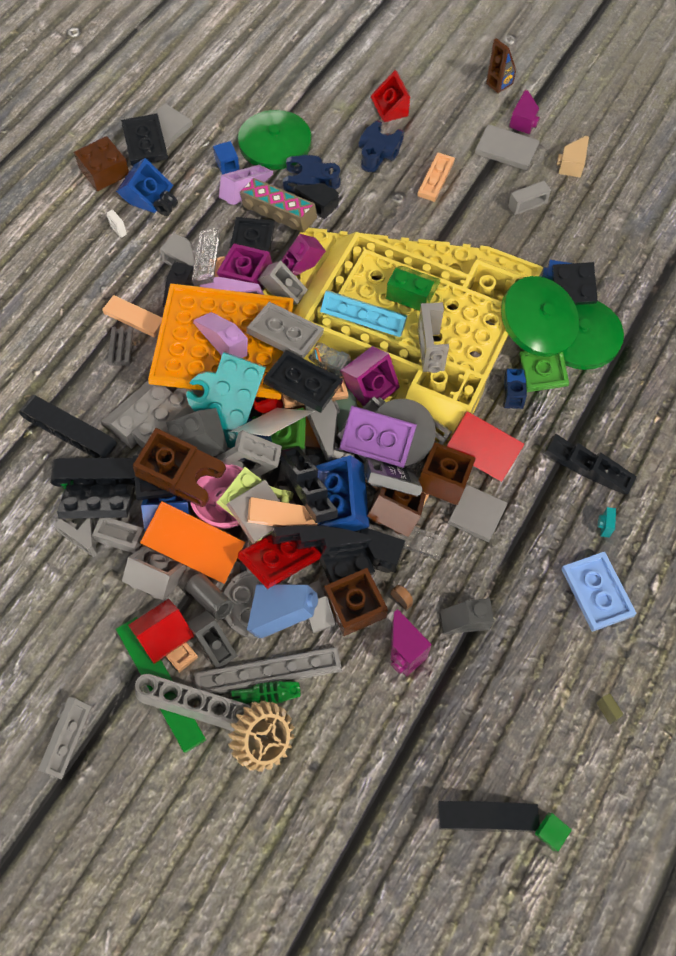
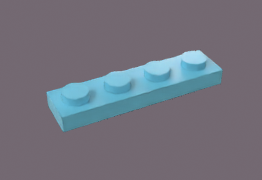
M328 290L325 291L320 312L397 337L402 336L407 320V315Z

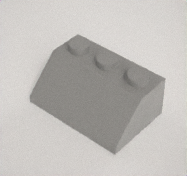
M147 381L102 420L101 423L132 449L137 444L132 432L173 393L165 386L151 385Z

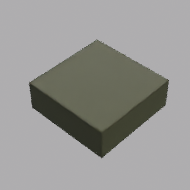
M610 693L603 696L597 702L598 707L609 724L616 722L623 716V712Z

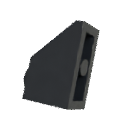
M326 184L297 185L295 187V195L315 203L317 216L324 220L339 206V193Z
M174 261L166 279L163 298L164 308L170 283L194 286L196 278L193 266Z
M369 528L361 529L360 533L370 535L372 538L368 547L365 548L372 564L382 572L396 573L404 550L405 540Z

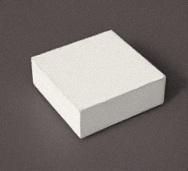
M113 209L107 212L110 227L119 237L127 235L122 219Z

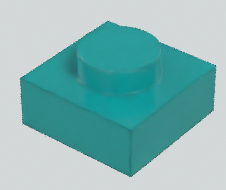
M607 507L604 513L599 515L597 526L601 528V537L610 538L614 532L616 508Z

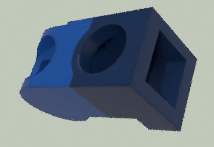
M506 368L504 377V408L523 409L527 397L524 369Z

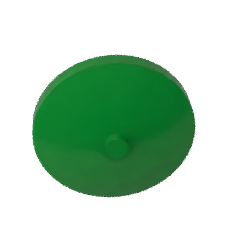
M284 110L262 111L248 118L240 127L238 133L239 149L243 157L255 166L261 165L270 170L286 169L287 158L308 155L311 148V131L308 124L300 116Z
M539 276L522 278L506 291L502 299L501 317L504 327L511 339L523 350L537 356L550 357L562 353L575 341L579 332V315L576 305L570 295L554 281Z
M599 301L596 304L576 305L579 315V332L573 344L563 351L565 365L581 370L602 367L610 363L617 356L623 344L624 330L621 321L608 306Z

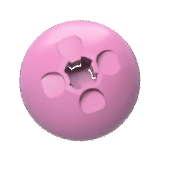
M232 464L225 465L226 471L220 478L204 476L197 481V484L208 492L209 501L206 506L200 507L191 503L198 518L215 528L228 529L239 525L235 517L216 503L243 469Z

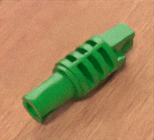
M282 681L258 683L253 688L232 690V697H241L232 700L244 704L252 702L260 704L261 701L279 704L301 697L299 682Z

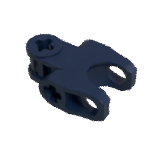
M378 120L367 127L361 135L358 145L362 149L361 168L366 172H374L379 168L384 159L394 161L399 154L404 139V130L398 129L394 134L384 135L381 133L382 122Z
M315 155L291 156L286 159L287 171L298 175L283 178V189L285 191L295 193L296 186H290L288 183L298 185L326 184L335 190L340 187V167L337 164L323 163L322 159ZM291 163H298L300 166H292Z

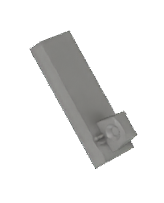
M68 697L66 703L61 704L57 714L59 718L38 771L54 778H63L91 706L72 697Z

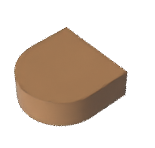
M396 585L391 590L390 595L406 611L413 605L411 594L402 585Z

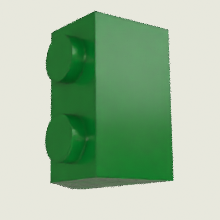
M405 266L396 267L387 283L386 299L420 311L422 303H430L440 283V279Z

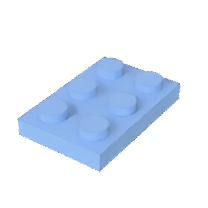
M605 551L562 567L561 570L592 632L632 618L637 614Z

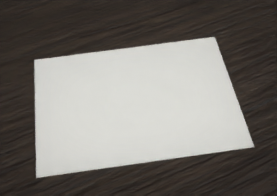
M275 408L231 432L243 430L250 434L270 436L315 411Z

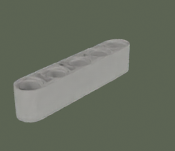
M151 674L141 675L135 683V695L141 703L234 731L231 723H237L236 714H244L243 707L251 708L247 704ZM144 685H150L153 690L149 693H144L140 688ZM168 692H173L177 695V698L167 700L164 695ZM194 699L198 700L201 705L197 708H192L188 705V702ZM214 707H221L225 713L215 715L212 709Z

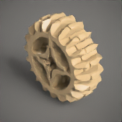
M261 701L260 704L252 702L251 708L243 707V715L236 714L238 721L237 723H231L234 732L228 735L233 740L228 745L233 749L232 756L237 759L240 765L245 766L247 769L263 772L264 768L272 770L273 763L280 765L281 756L287 757L286 749L292 748L289 741L295 737L290 732L295 727L290 723L292 720L290 715L286 714L287 711L278 706V704Z

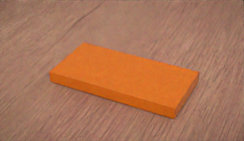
M161 501L140 542L225 584L238 558V552L242 550L245 544L244 541Z

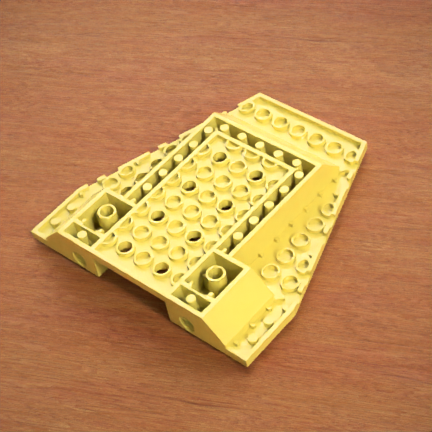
M308 228L304 233L300 232L299 234L315 237L326 250L314 267L296 276L308 290L298 304H293L292 313L324 328L323 335L304 359L321 368H327V371H329L328 358L348 354L351 363L372 346L389 353L400 388L384 401L388 402L403 398L423 405L433 418L452 431L443 444L446 446L465 412L474 413L483 395L489 374L509 335L501 317V303L506 291L522 278L529 276L540 277L543 267L488 246H480V248L471 247L470 244L455 246L450 245V242L418 239L417 242L409 241V238L401 237V240L388 239V236L359 232L348 234L346 231L330 233L326 229ZM405 266L440 279V283L430 303L443 302L444 312L440 335L433 336L441 338L438 342L434 341V345L449 344L445 371L437 373L423 372L418 337L420 311L386 299L387 283L396 267ZM371 277H376L380 280H373ZM266 288L263 290L264 295L275 296ZM325 291L335 292L407 315L402 336L397 337L320 312ZM447 306L453 307L456 310H450ZM486 321L494 323L495 325H489L486 323ZM314 348H317V349H318L321 362L319 361V357H318V359H316V355H315V350H316V349H314ZM470 352H478L481 356L472 357ZM356 398L357 407L363 408V405ZM435 426L436 432L444 436L445 433Z

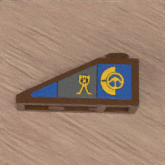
M495 38L486 84L495 92L500 93L513 85L516 67L509 47Z

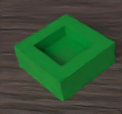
M547 813L536 830L535 835L553 851L559 852L572 829L553 813Z

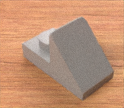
M87 518L80 527L71 521L66 523L62 519L57 520L54 526L60 535L93 558L96 556V541L92 537L95 526L91 518Z
M319 581L308 585L318 596V605L314 610V616L308 618L313 634L335 626L328 597L324 595Z

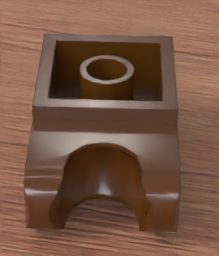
M155 428L134 462L133 469L136 477L197 506L204 507L209 501V495L205 489L197 484V481L204 476L222 477L226 471V466L224 462L198 450L196 446Z

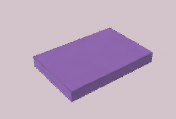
M351 406L339 449L404 468L417 424Z

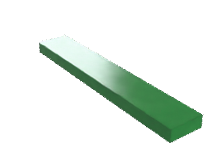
M137 617L116 628L141 675L151 674L173 681L161 660L153 664L128 625L138 619ZM147 685L149 691L151 692L153 690L152 686ZM168 692L164 697L167 700H174L177 698V695L173 692ZM160 709L184 753L189 752L206 741L195 719Z

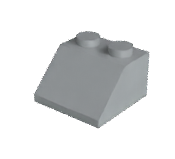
M143 546L128 557L122 582L129 584L134 589H140L150 594L153 598L164 600L174 591L188 566L156 550Z

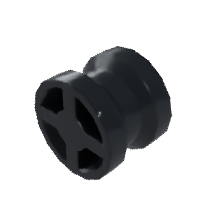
M162 191L159 196L160 198L156 199L153 205L160 214L169 216L172 208L177 206L178 200L172 193Z

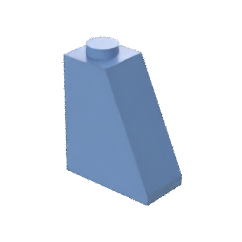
M256 585L247 631L257 638H264L313 617L314 610L318 605L317 593L308 585H274L269 589L264 585Z

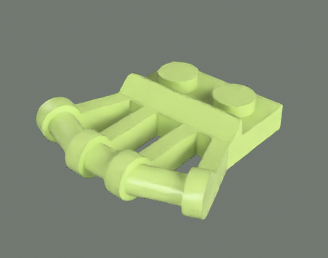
M244 467L216 503L233 516L226 504L263 481ZM270 486L277 498L281 499L280 502L290 503L293 500V492Z

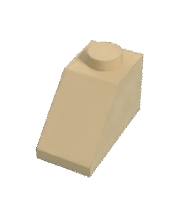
M584 136L564 147L563 154H559L556 165L560 166L558 174L581 178L586 160L588 136Z

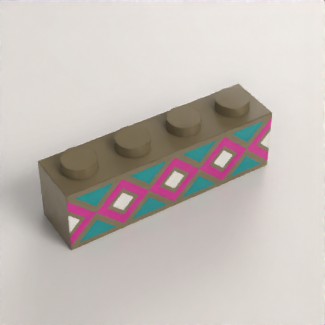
M253 178L240 191L242 204L246 209L253 210L294 230L304 233L317 219L315 203L256 178Z

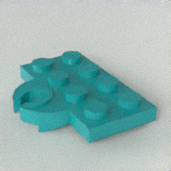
M223 352L216 372H201L189 382L191 385L199 384L203 386L204 395L197 396L192 390H187L186 396L188 404L195 412L217 408L227 447L233 448L236 445L239 432L231 431L247 423L266 367Z

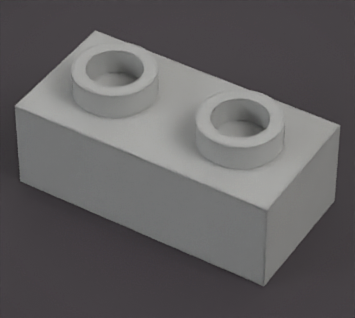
M545 181L526 188L515 190L510 195L508 207L515 216L548 203L551 189Z
M99 518L92 537L96 542L135 553L141 547L140 542L145 531L141 527L112 518Z

